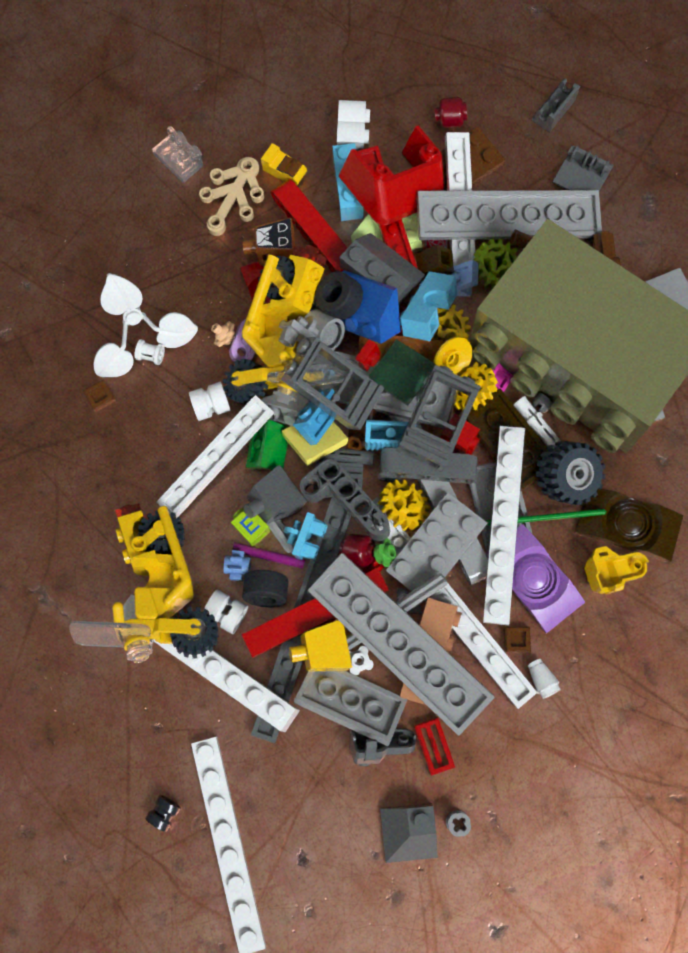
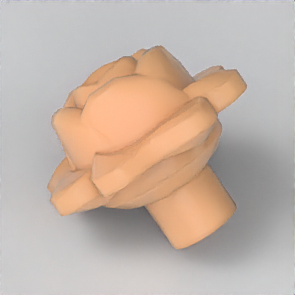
M230 321L221 326L215 323L211 328V331L215 333L214 344L218 347H221L223 344L229 345L235 336V331L233 330L235 324Z

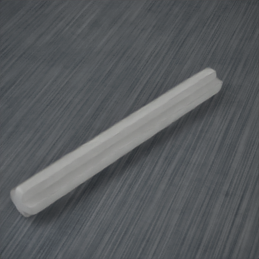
M439 573L396 603L405 612H408L448 584L447 580ZM352 633L346 636L349 650L362 643Z

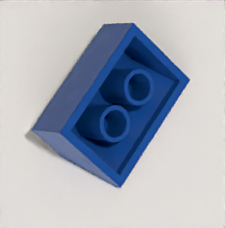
M345 270L342 271L355 279L363 290V300L360 308L354 315L342 320L345 330L380 344L401 332L397 288Z

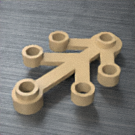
M245 157L238 162L237 167L224 171L215 168L210 172L211 181L216 185L223 183L226 179L237 177L234 183L212 190L209 187H203L199 191L200 199L204 203H210L213 199L226 196L216 215L211 216L207 220V228L210 234L220 236L225 232L226 224L224 219L236 198L240 207V218L245 222L253 219V209L248 205L243 191L245 182L248 181L251 188L250 196L253 202L260 203L264 200L263 189L259 187L256 179L259 173V164L254 158ZM251 166L250 169H245L244 167ZM217 174L221 175L218 179L213 178ZM205 193H210L209 197H203ZM255 193L261 194L259 197L253 196ZM246 211L250 212L248 216H244L243 213ZM216 221H219V222H220V223H219L218 225H216V226L212 225L213 222H216Z

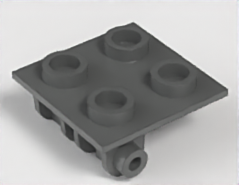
M572 145L552 183L566 190L600 191L614 165L610 164L609 160L605 161L598 158L597 154L595 156L592 155L591 151L588 153L580 149L578 145Z

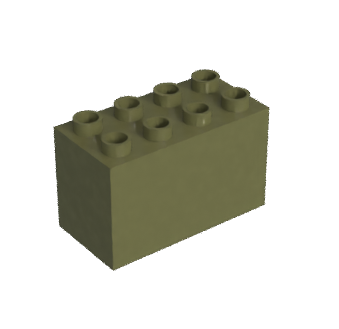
M547 218L477 308L470 344L474 348L472 350V357L480 365L486 364L488 369L491 368L492 370L500 363L513 375L510 381L518 391L529 397H534L536 393L541 392L553 403L550 409L557 418L570 425H574L577 420L594 431L591 438L599 447L611 453H616L620 449L627 454L652 425L688 375V309Z

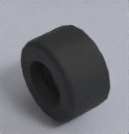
M336 271L329 273L321 280L316 290L315 300L317 306L324 313L343 320L354 315L360 308L363 300V290L355 279L344 272Z
M249 571L244 577L242 598L245 602L258 607H280L286 603L289 580L285 575L276 571Z

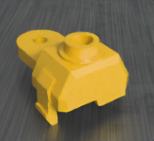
M607 546L593 550L592 556L588 558L584 570L592 591L599 594H610L623 590L625 582L643 577L647 572L646 563L649 560L639 552L619 556Z

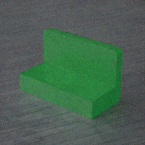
M267 420L250 439L245 468L272 471L280 465L283 469L288 442L283 437L282 430L288 427Z

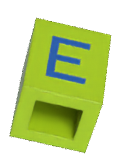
M244 508L239 509L232 517L234 520L231 524L253 547L271 531L269 526L258 515L249 518L245 514Z

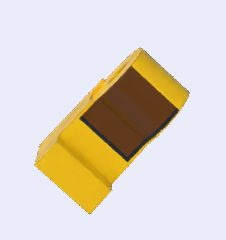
M273 143L261 158L263 171L283 182L291 179L298 185L307 173V168L300 161L292 159V157L280 151V147Z

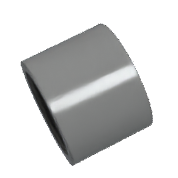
M320 309L310 311L304 319L308 316L316 318L317 324L315 327L319 330L316 336L332 350H335L340 345L344 336L345 327L343 321L324 313Z

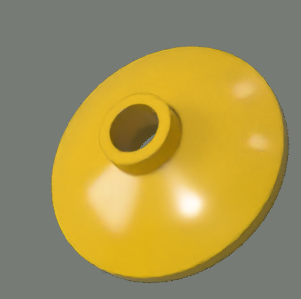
M459 336L447 340L437 351L433 367L435 365L445 366L458 376L464 374L472 358L470 342Z

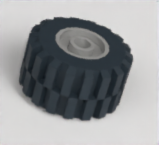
M555 442V445L547 447L548 452H542L540 455L542 461L537 462V466H540L539 471H536V476L540 478L537 481L538 486L543 487L541 491L544 495H548V498L558 502L582 505V502L587 503L591 501L590 497L595 498L598 495L597 489L602 488L603 484H601L602 479L605 480V474H603L605 464L600 462L603 459L601 454H596L597 450L594 447H589L590 445L586 443Z

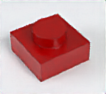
M368 339L355 358L359 368L368 372L371 366L374 367L378 363L381 353L378 345Z

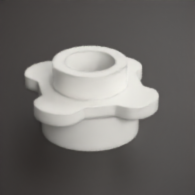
M360 646L354 652L349 651L352 668H350L351 674L358 675L360 671L373 668V661L369 659L367 647ZM358 658L362 660L361 663H357Z

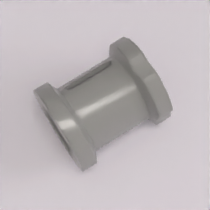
M454 810L447 815L446 826L452 835L460 837L466 836L470 832V818L464 812ZM463 817L462 823L464 827L462 829L460 827L453 829L455 827L452 822L453 819L460 820Z

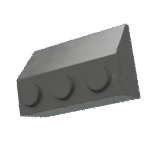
M372 233L354 240L340 256V266L343 271L345 270L397 288L399 306L425 277L424 273Z

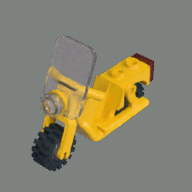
M305 245V248L295 246L292 255L289 257L290 259L284 256L282 258L281 256L275 257L268 254L264 268L260 271L261 277H258L259 283L242 329V338L269 368H264L262 365L248 359L234 361L235 366L230 364L228 367L230 372L226 371L224 374L228 377L223 379V383L227 384L223 386V389L227 391L226 395L230 399L246 405L255 395L258 398L259 396L264 397L266 393L263 390L277 388L273 392V395L277 396L276 401L289 406L291 401L296 402L295 396L298 392L283 382L281 378L284 375V367L297 354L296 348L300 342L296 341L293 347H287L279 342L283 331L279 324L282 320L287 322V319H297L299 316L305 317L310 312L327 258L319 254L318 248L311 245ZM266 297L271 299V302L268 304H264ZM316 364L309 367L302 380L311 387L343 382L347 372L330 364Z
M139 503L125 505L121 509L115 510L120 527L115 529L119 543L124 542L126 549L122 550L125 563H131L133 571L137 575L149 576L150 578L145 587H136L134 590L136 619L124 621L123 605L121 602H115L112 606L114 622H71L69 631L74 642L83 646L124 648L125 651H128L126 653L127 659L134 663H141L149 658V655L153 652V639L161 644H173L179 654L183 652L184 657L187 658L189 654L192 655L193 659L197 658V654H201L204 657L207 650L211 653L213 645H217V638H219L217 621H215L213 614L209 615V611L206 609L201 612V607H196V611H192V607L187 608V613L181 610L179 617L175 616L173 619H169L187 605L194 596L191 576L181 549L184 545L185 532L180 517L176 518V514L173 512L169 514L167 506L158 508L155 511V516H152L151 513L147 514L148 520L143 518Z

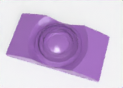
M523 524L518 526L512 591L544 632L548 633L583 605L585 601L570 579L551 559L543 545ZM488 550V551L485 553V555H486V557H487V559H488V561H489V550Z

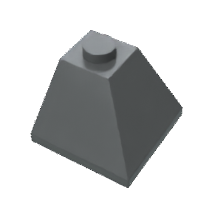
M432 803L380 808L386 863L438 858Z

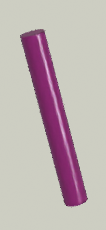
M234 542L232 550L244 551L245 555L300 569H304L306 561L305 559L299 560L293 556Z

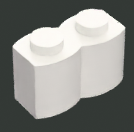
M339 100L337 145L355 143L356 150L364 149V143L369 144V129H365V123L370 122V109H366V101Z

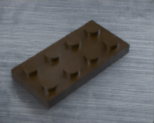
M500 388L497 392L492 393V400H485V406L479 404L477 410H474L472 406L466 421L480 429L477 437L480 438V442L496 463L500 426L525 428L520 483L521 492L540 479L536 476V471H539L540 467L537 466V462L542 461L540 456L542 452H548V450Z

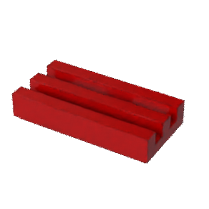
M437 717L414 725L430 775L432 776L455 768L439 718ZM435 724L448 762L447 765H443L430 727L431 725ZM422 728H426L438 768L434 769L421 731Z

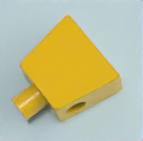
M339 620L303 633L300 636L302 645L289 647L291 662L305 660L306 670L309 672L347 671L352 668L344 625Z

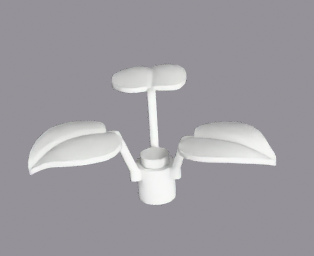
M108 273L101 292L100 301L106 312L113 315H123L122 344L120 348L115 343L103 345L95 355L94 371L100 377H118L126 374L132 368L133 356L129 351L124 350L126 348L129 324L136 325L141 319H144L154 331L158 332L157 342L167 348H176L188 343L197 333L198 327L186 315L177 312L164 315L159 321V327L155 326L146 316V313L140 310L142 294L139 288L121 276Z

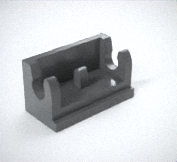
M563 79L541 108L537 110L531 121L551 132L575 102L580 86L576 83L569 89L566 86L567 79Z

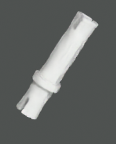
M526 396L514 404L515 408L547 447L561 441L542 418L543 414L535 410L526 399Z

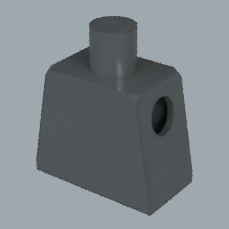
M279 465L252 487L247 495L249 503L244 505V512L249 518L260 515L262 520L269 524L297 514L307 501Z

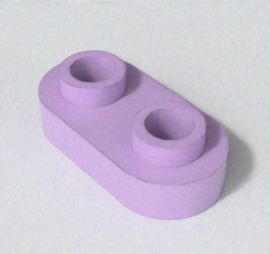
M245 320L238 325L229 349V355L233 361H241V359L251 360L255 354L254 350L242 338ZM238 349H241L244 352L243 356L238 355Z

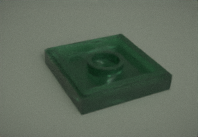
M396 339L369 375V378L378 385H382L384 391L408 406L426 383L431 370L436 364Z

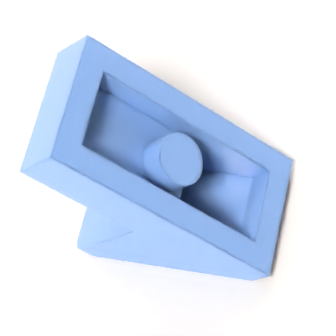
M470 260L454 266V273L449 274L456 277L457 296L472 295V287L478 285V262Z

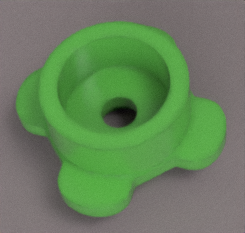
M388 538L383 540L382 544H377L374 547V557L384 567H389L390 562L396 558L395 547Z

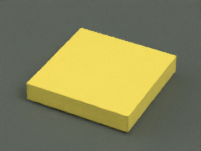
M334 421L317 445H310L295 427L290 426L282 430L285 440L307 466L348 444V437Z

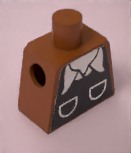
M292 218L258 225L255 227L256 239L242 242L244 255L257 253L259 265L264 266L268 254L275 257L281 256L282 258L284 256L290 259V255L296 256L295 232Z

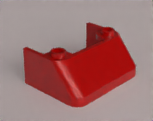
M419 125L415 126L401 152L413 168L394 175L384 164L376 163L368 166L354 148L350 150L340 171V179L372 219L380 225H389L417 213L416 198L418 191H444L442 154Z

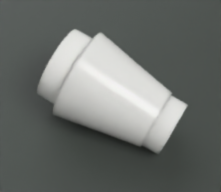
M541 659L535 660L528 665L535 689L538 692L537 694H540L543 699L561 690L558 685L560 682Z

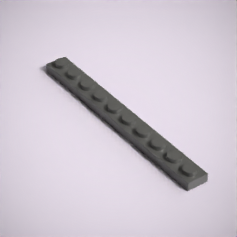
M335 497L331 498L323 521L328 526L325 536L323 538L318 536L316 545L320 547L317 558L310 559L294 608L315 599L308 589L339 556L340 543L345 538L352 516ZM301 635L282 643L267 688L287 702H290L303 661L291 662L289 647L302 645ZM257 715L251 736L276 743L280 731Z

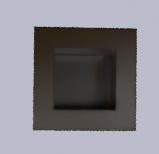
M434 245L416 254L417 268L425 274V277L429 271L447 275L454 273L452 250L440 245Z

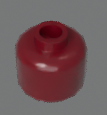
M460 97L441 99L439 107L435 108L436 122L440 121L441 127L444 129L462 127L464 121H467L466 102H463Z
M349 534L340 543L339 553H344L358 567H368L375 559L374 547L376 545L369 535Z

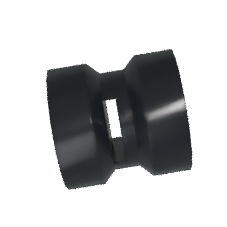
M159 795L155 801V808L149 811L145 819L155 828L167 832L171 826L172 818L178 815L181 807L166 796Z

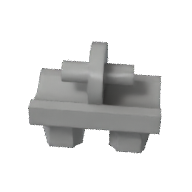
M299 316L297 320L292 319L289 322L282 320L279 327L283 331L279 342L287 347H293L296 341L301 342L304 338L315 337L319 333V330L315 327L317 319L313 316H308L306 319Z

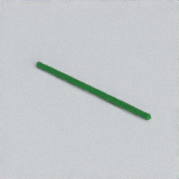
M605 509L522 516L518 517L517 523L605 515L607 511ZM492 519L484 520L488 523L486 526L492 525Z

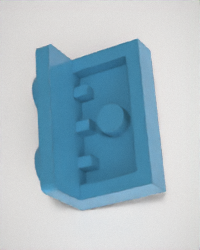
M333 388L317 390L330 401L335 393ZM310 401L307 406L299 411L298 418L293 423V426L310 445H317L335 419Z

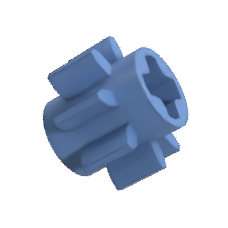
M232 550V556H225L224 574H230L229 579L243 581V575L251 569V557H245L244 551Z

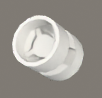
M221 381L208 385L207 390L199 388L189 392L198 421L212 417L214 412L219 415L231 411Z
M217 589L208 600L204 609L209 611V615L213 614L215 621L220 623V628L234 634L247 613L248 605L237 599L231 601L229 595Z

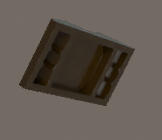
M597 489L598 495L595 498L590 497L591 501L583 503L581 511L605 509L607 512L605 515L579 517L575 533L663 561L672 562L684 515L661 505L635 500L619 492L606 489Z

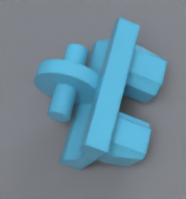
M307 512L300 531L302 522L295 520L292 528L285 527L284 532L289 535L287 544L294 546L292 555L299 560H302L303 557L308 559L317 558L320 547L309 543L311 535L323 538L328 527L326 523L318 520L314 514Z

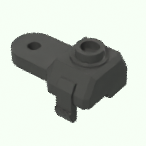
M406 728L395 729L389 746L350 729L349 748L354 763L360 766L379 764L386 755L409 754L415 750L416 734Z

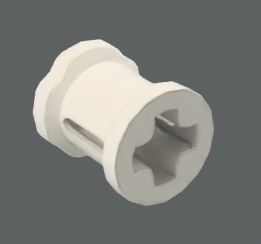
M140 339L135 349V358L138 361L144 359L153 361L155 365H160L164 357L165 347L163 344H158V346L148 344L145 340Z

